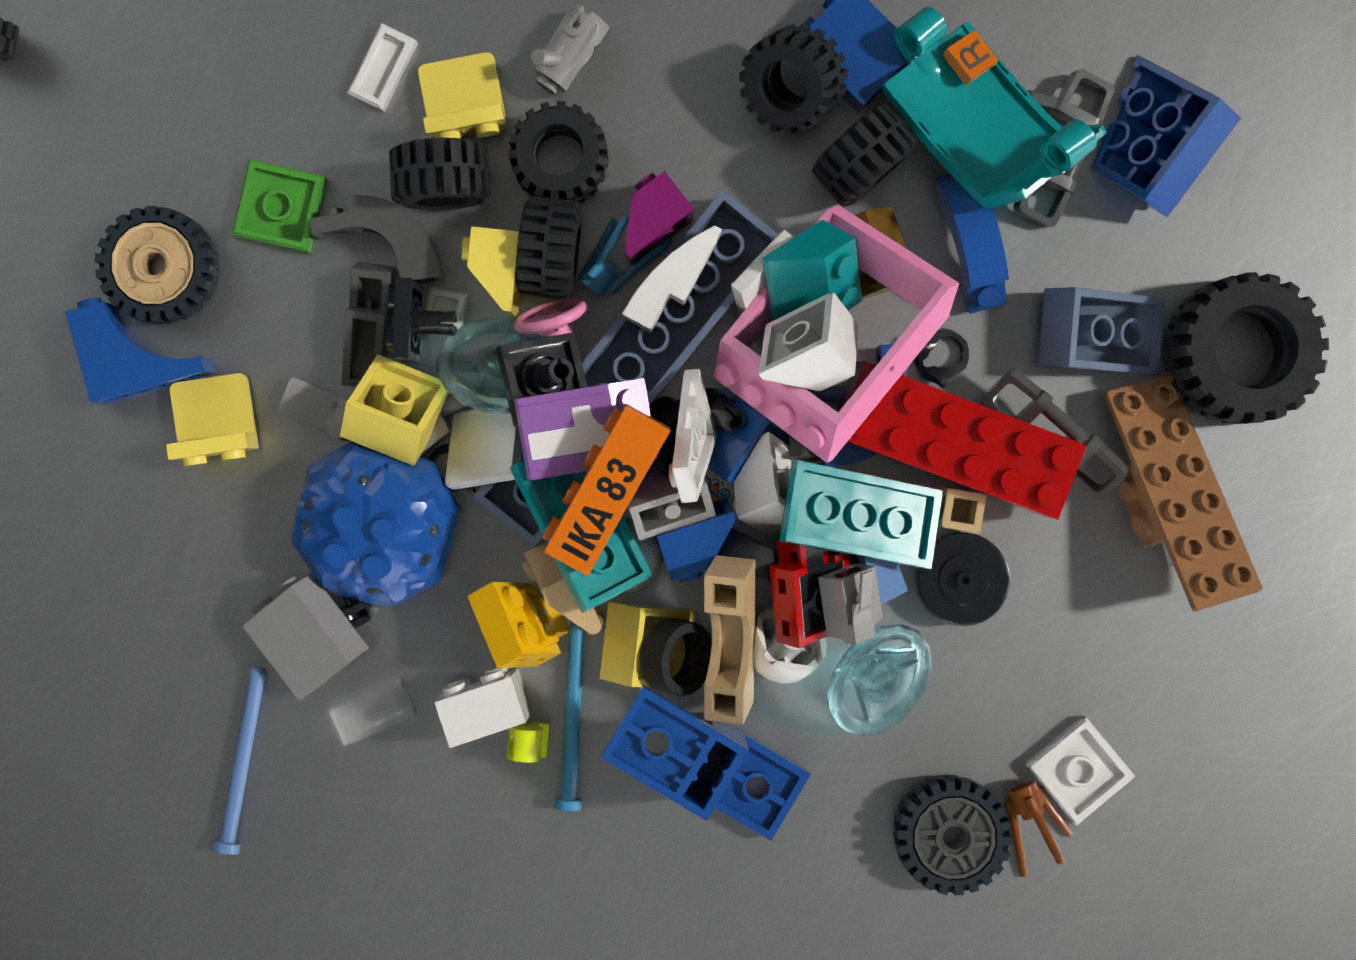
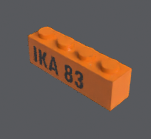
M627 403L622 411L617 408L613 409L603 427V430L609 434L602 447L596 444L592 446L582 466L589 470L581 484L573 480L562 500L563 503L568 505L561 519L552 517L541 537L548 541L544 549L546 554L586 576L590 574L671 431L668 426Z

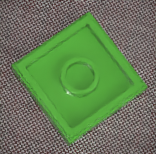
M249 159L232 235L311 253L314 235L311 232L309 218L319 217L328 178L314 173Z

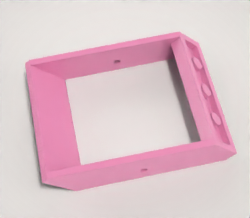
M839 205L827 209L816 223L823 219L853 236L856 240L859 269L921 310L920 313L839 412L805 388L766 381L759 376L761 356L749 347L765 329L766 324L772 320L767 285L763 287L720 340L713 375L714 379L826 463L834 459L946 321L959 286V282Z

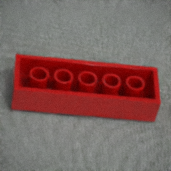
M856 361L855 375L850 377L837 412L846 404L876 365L866 361ZM903 375L898 378L847 441V443L1056 520H1059L1087 446Z

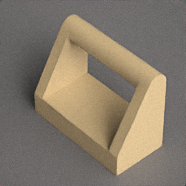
M564 577L540 589L546 603L589 634L595 635L600 632L604 624V616L599 605L581 613Z

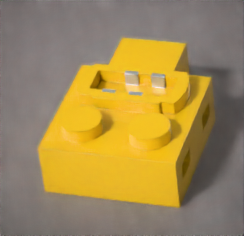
M491 582L467 596L497 669L537 667L561 654L557 642L559 637L569 632L562 615L546 603L544 597H541L538 589L534 588L531 583Z

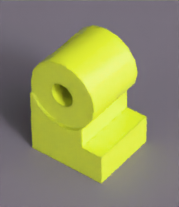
M528 719L526 723L509 728L506 759L530 763L540 761V757L547 758L551 721Z

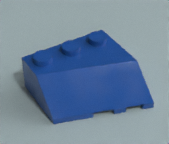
M1137 55L1132 66L1136 70L1130 86L1124 87L1119 101L1123 104L1116 121L1108 126L1107 133L1104 136L1092 168L1142 203L1168 217L1241 118L1218 96Z

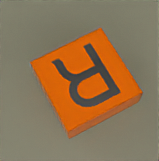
M976 30L948 47L942 54L965 85H968L993 68L999 61Z

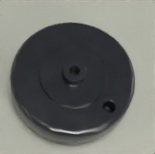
M957 532L936 539L932 569H915V588L922 605L934 617L955 626H972L988 620L1002 607L1009 592L1010 572L1002 552L991 541L972 533Z

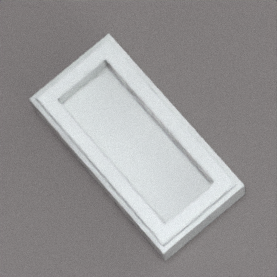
M381 23L347 93L385 112L418 42Z

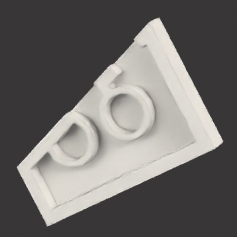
M700 369L684 370L673 463L669 466L670 483L673 488L677 487L681 503L698 501L717 439Z

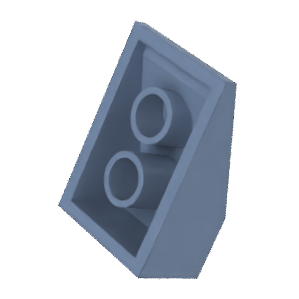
M1078 287L1045 288L1038 366L1159 375L1166 298Z

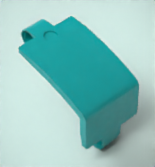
M925 7L894 31L895 43L908 65L883 83L881 87L899 114L926 148L981 206L991 209L1025 199L1051 177L1064 174L1096 148L1097 141L1107 133L1102 124L1087 125L1082 120L1073 119L1062 127L1028 93L992 49L991 51L999 60L997 64L968 85H965L942 54L948 47L976 29L967 22L947 35V25L941 14L932 7Z

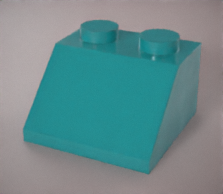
M823 219L762 258L773 321L832 291L847 310L862 302L856 240L853 236Z

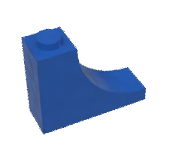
M101 298L82 300L77 303V309L65 312L90 403L108 404L166 388L176 382L195 380L215 374L210 358L198 356L186 359H172L152 352L130 333L119 314L118 308L102 301Z

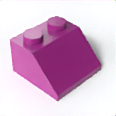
M665 171L657 177L652 172L635 185L637 192L632 195L625 245V256L629 266L633 265L666 238H672L693 222V207Z

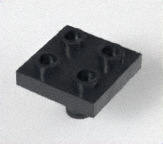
M395 277V287H390L388 291L389 311H394L393 327H388L387 350L393 351L392 358L403 363L421 364L422 334L456 336L457 326L440 323L457 322V312L454 310H423V286L412 278Z
M575 332L504 344L495 348L514 427H518L514 399L588 387Z

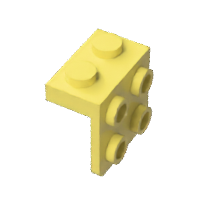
M484 52L432 62L419 67L418 75L427 116L423 118L428 138H463L473 135L484 138L499 134V130L508 129L496 62L491 53Z
M235 373L173 383L170 386L177 443L166 444L168 460H182L183 467L207 464L206 457L221 455L222 461L246 458L245 451L259 449L249 380L245 374Z

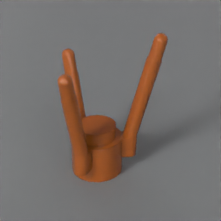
M1031 780L1007 791L1009 800L1003 804L1010 819L1021 877H1027L1028 871L1018 815H1021L1023 820L1034 818L1056 863L1062 865L1064 859L1042 816L1045 812L1044 808L1067 837H1071L1073 832L1048 799L1043 786H1037L1036 782Z

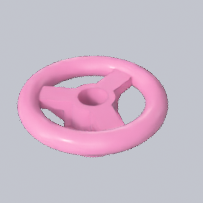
M570 296L568 300H551L523 312L515 319L513 326L515 331L520 334L541 333L542 338L572 333L571 322L586 313L589 303L587 299L580 296Z

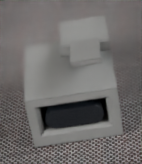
M850 564L818 577L827 637L844 639V643L854 645L875 637L874 626L877 625V622L883 620L876 566Z

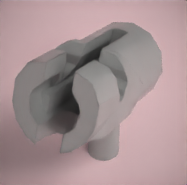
M576 5L573 10L565 15L547 48L533 50L531 60L536 65L534 72L539 76L536 83L553 95L558 90L566 93L582 67L593 55L594 46L600 45L609 30L607 23L592 11L589 15H586L583 6Z

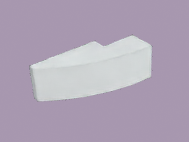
M713 226L673 251L650 273L637 289L622 313L623 318L651 333L669 298L684 305L718 242L722 229Z

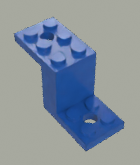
M644 685L641 687L600 757L706 821L714 808L770 841L811 775L808 770L731 724L707 720L704 722ZM660 731L668 737L669 745L665 751L654 753L648 750L645 745V739L651 732ZM760 776L767 780L768 789L765 794L752 796L747 792L746 785L752 777Z

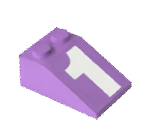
M645 378L514 399L527 479L536 480L588 471L589 469L582 466L594 444L602 447L609 434L603 430V427L614 408L622 411L627 403L651 417Z

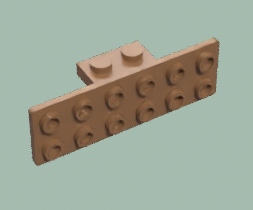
M1171 375L1110 390L1104 394V398L1132 464L1129 467L1125 480L1117 486V491L1121 500L1125 502L1132 519L1133 531L1140 539L1143 549L1156 546L1164 541L1190 607L1194 612L1257 593L1262 590V585L1181 394L1171 384L1174 378Z

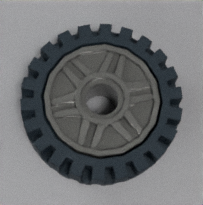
M939 775L932 777L933 780L927 782L924 780L918 784L919 787L917 789H911L906 794L907 799L904 802L901 801L898 806V815H895L893 839L899 858L910 875L931 891L934 889L944 895L952 892L955 896L964 895V891L967 890L971 893L979 890V885L984 883L987 886L993 881L991 877L995 873L999 875L1004 869L1002 867L1003 861H1008L1010 855L1008 846H1012V836L1009 831L1011 830V825L1006 816L1007 813L988 789L972 779L961 778L957 775H948V777ZM952 826L960 827L961 833L956 841H943L944 832Z

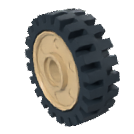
M145 206V209L135 208L129 210V215L122 214L117 217L116 221L118 223L115 226L109 225L106 228L105 232L108 234L106 239L100 238L97 246L102 248L101 253H95V263L99 264V269L95 270L96 277L102 281L100 288L103 294L109 297L108 301L132 318L156 324L176 323L180 319L186 320L193 316L192 312L200 311L205 306L203 304L205 299L212 297L214 293L211 291L213 284L217 285L219 279L216 275V270L220 269L219 260L215 257V254L218 253L215 245L210 241L211 237L190 217L166 207ZM162 256L165 261L164 268L159 274L154 275L151 270L152 262L157 257Z

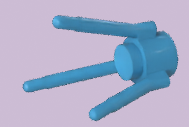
M624 216L618 225L617 220L613 218L609 221L578 279L600 296H603L607 289L615 294L626 280L673 243L672 238H666L619 276L615 277L614 274L618 269L606 259L629 223V218Z

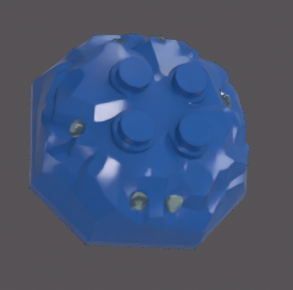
M350 442L308 465L302 493L295 512L291 541L311 573H313L316 582L320 583L324 588L342 597H352L369 604L395 606L442 581L461 508L449 487L445 485V481L433 461L419 457L415 466H412L355 442Z

